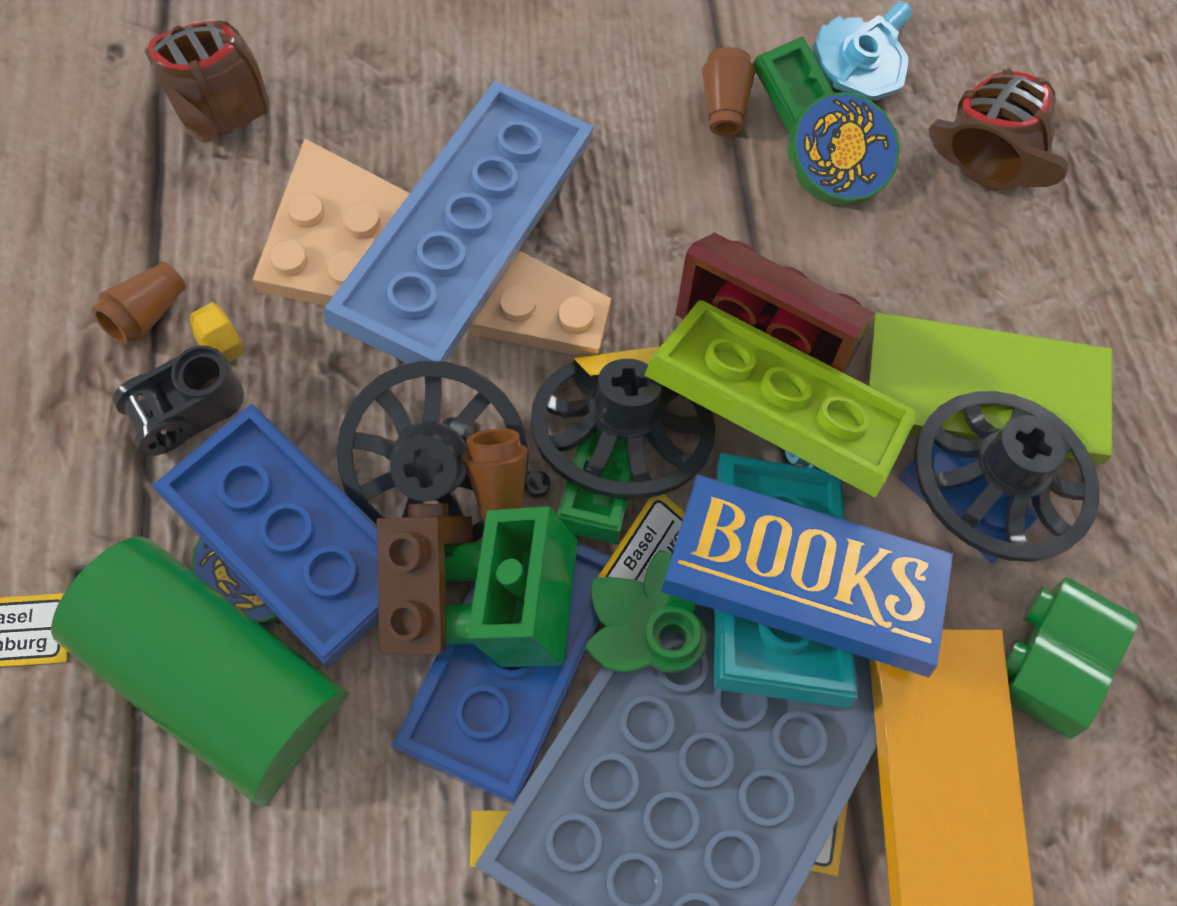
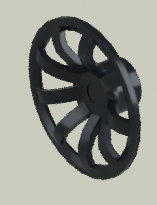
M636 359L612 361L602 368L599 373L598 382L576 361H573L551 374L538 389L532 404L530 426L534 443L542 458L558 475L571 484L591 493L611 498L642 499L660 496L680 488L692 480L706 465L714 446L716 428L713 412L692 400L690 401L698 415L681 417L669 412L664 405L676 399L680 394L665 386L662 387V384L645 376L648 364ZM571 377L583 393L588 395L584 399L577 401H564L553 396L560 385ZM546 411L563 418L585 416L578 425L559 435H549ZM664 428L679 434L700 432L699 442L694 453L689 454L678 449L667 437ZM598 430L602 432L593 456L584 470L575 466L561 454L562 451L573 449L583 443ZM643 437L648 438L651 445L665 461L678 469L652 480L646 465ZM618 439L625 440L629 470L633 482L600 478L613 454Z
M422 360L393 368L379 375L361 390L349 406L341 424L337 444L338 472L344 491L376 525L377 519L385 517L373 507L369 500L394 487H397L401 493L408 497L402 518H409V504H424L425 501L435 499L439 504L448 503V517L464 516L462 507L453 492L458 487L473 491L462 460L463 453L468 449L461 437L490 403L493 404L503 418L507 429L517 431L520 436V444L525 445L528 449L526 481L529 448L526 430L518 411L506 394L491 380L466 366L447 361ZM425 377V401L422 423L414 424L402 403L389 388L406 380ZM442 377L461 382L478 391L475 397L449 426L440 423ZM374 400L381 405L395 425L399 435L396 441L378 435L356 432L363 414ZM353 449L369 451L384 456L391 461L390 471L359 486L354 470ZM483 519L473 525V542L483 537Z
M975 391L959 395L940 405L928 417L917 437L914 451L915 475L921 494L929 508L947 530L965 544L987 555L1008 561L1021 562L1051 559L1068 551L1087 534L1095 521L1100 503L1099 481L1095 465L1085 445L1073 430L1054 413L1036 402L1014 394L998 391ZM998 405L1013 408L1010 420L1000 429L995 428L985 420L980 406ZM963 411L964 418L970 429L981 439L968 440L954 437L941 426L951 416ZM933 444L949 454L967 458H978V460L951 471L934 472L932 470L931 456ZM1070 451L1080 468L1083 483L1067 481L1056 474L1055 470L1062 464L1065 454ZM985 478L989 484L960 518L946 502L940 490L954 489ZM1050 491L1063 498L1083 500L1080 514L1073 525L1065 522L1057 514L1050 500ZM1002 494L1009 497L1005 520L1007 542L992 538L975 529L979 521ZM1030 498L1042 525L1056 538L1042 543H1027L1024 525L1025 512Z

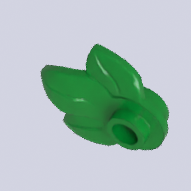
M659 550L654 555L646 570L643 583L619 577L593 578L591 582L593 609L600 623L605 628L598 631L586 645V651L607 669L630 673L652 665L663 672L678 673L692 668L702 658L706 649L707 633L702 620L694 613L696 603L661 592L672 557L671 554ZM667 632H677L682 635L685 644L679 649L670 650L661 644L660 638Z

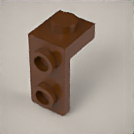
M448 503L409 504V518L377 519L379 649L385 655H438L444 653L447 649L444 544L473 542L472 516L448 517Z

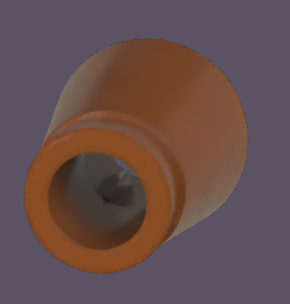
M723 47L712 51L708 55L707 62L703 65L701 72L710 120V130L717 135L732 136L740 133L743 129V121L756 68L751 63V56L745 50L735 47Z
M160 262L154 268L152 267L99 294L100 302L92 307V314L104 332L117 343L127 345L133 339L142 341L178 298V295L186 289L182 277L172 266L165 262Z
M489 429L469 436L467 438L468 450L463 453L462 460L485 526L487 510L523 508L528 449L525 445L520 444L519 433L511 429Z

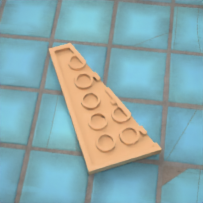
M304 138L252 279L257 292L326 306L410 193ZM519 250L465 334L579 357L598 355L601 351L610 313L611 298Z

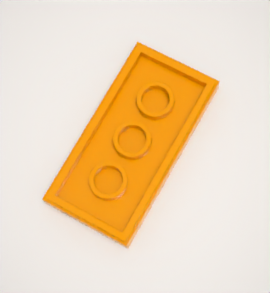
M942 630L938 664L929 678L869 659L891 906H1034L1002 630Z

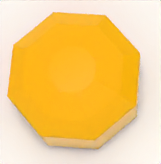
M211 302L190 314L191 330L199 346H210L218 349L228 363L244 354L245 347L240 337L217 303Z

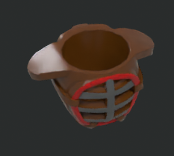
M208 21L183 27L178 25L171 28V31L157 35L150 40L148 47L145 49L147 58L189 136L202 143L211 142L218 139V132H223L225 135L233 132V129L249 124L258 117L269 113V99L254 54L238 30L227 21Z
M1011 68L1003 69L1002 72L990 76L972 90L964 92L958 103L954 122L936 119L929 127V136L937 152L948 162L956 164L961 168V172L965 177L988 190H1014L1019 186L1049 187L1065 179L1068 172L1069 163L1063 157L1051 153L1055 133L1056 97L1054 89L1044 77L1014 72Z

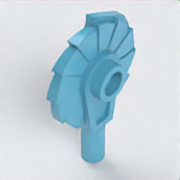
M903 1L897 2L883 17L877 16L868 23L863 22V18L842 19L839 16L833 19L827 26L825 24L822 25L812 46V52L826 78L833 83V88L841 92H849L866 97L871 101H877L899 92L905 81L908 56L899 43L897 36L899 30L912 17L913 11L908 3Z

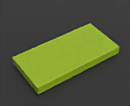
M701 300L696 303L652 356L645 372V376L874 498L877 497L919 414L916 410Z
M875 312L870 325L865 384L919 413L909 434L919 435L928 417L940 405L956 396L975 391H998L1014 394L1036 402L1054 413L1073 430L1085 445L1093 463L1104 464L1112 457V348ZM998 405L980 406L985 420L995 428L1000 429L1010 420L1013 408ZM963 411L951 416L941 426L954 437L968 440L981 439L970 429L964 418ZM1071 451L1065 454L1066 459L1075 460Z

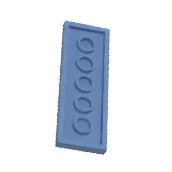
M494 80L324 307V323L405 363L422 360L448 361L589 145L594 126Z

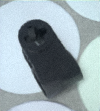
M195 346L185 350L179 356L148 373L129 379L114 392L112 400L117 411L127 415L136 430L135 443L140 453L145 456H157L176 449L190 437L221 420L231 417L239 410L243 403L244 389L232 367L218 349L210 346ZM218 378L216 383L210 388L199 390L207 380ZM143 395L145 399L139 401L138 396ZM167 430L166 434H162L161 431Z

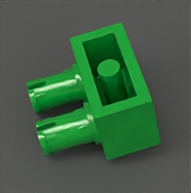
M549 506L487 510L481 542L444 544L445 556L447 557L445 558V585L457 582H476L473 603L446 604L447 645L474 644L501 667L564 666L578 540Z

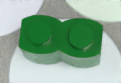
M1066 576L1051 591L1042 586L1031 600L1023 616V620L1032 625L1024 644L1014 640L1005 652L1011 705L1069 739H1073L1087 730L1107 695L1114 672L1129 647L1140 617Z

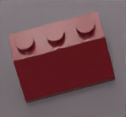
M715 232L692 243L686 252L675 313L676 316L684 319L699 300L704 301L842 373H845L875 315V312L863 307L855 298L847 294L835 293L809 280L801 271L792 267H783L757 254L747 244L740 241H731Z

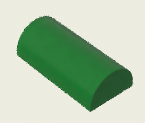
M146 537L125 539L98 555L70 584L53 615L51 634L60 646L258 807H266L349 695V692L152 539Z

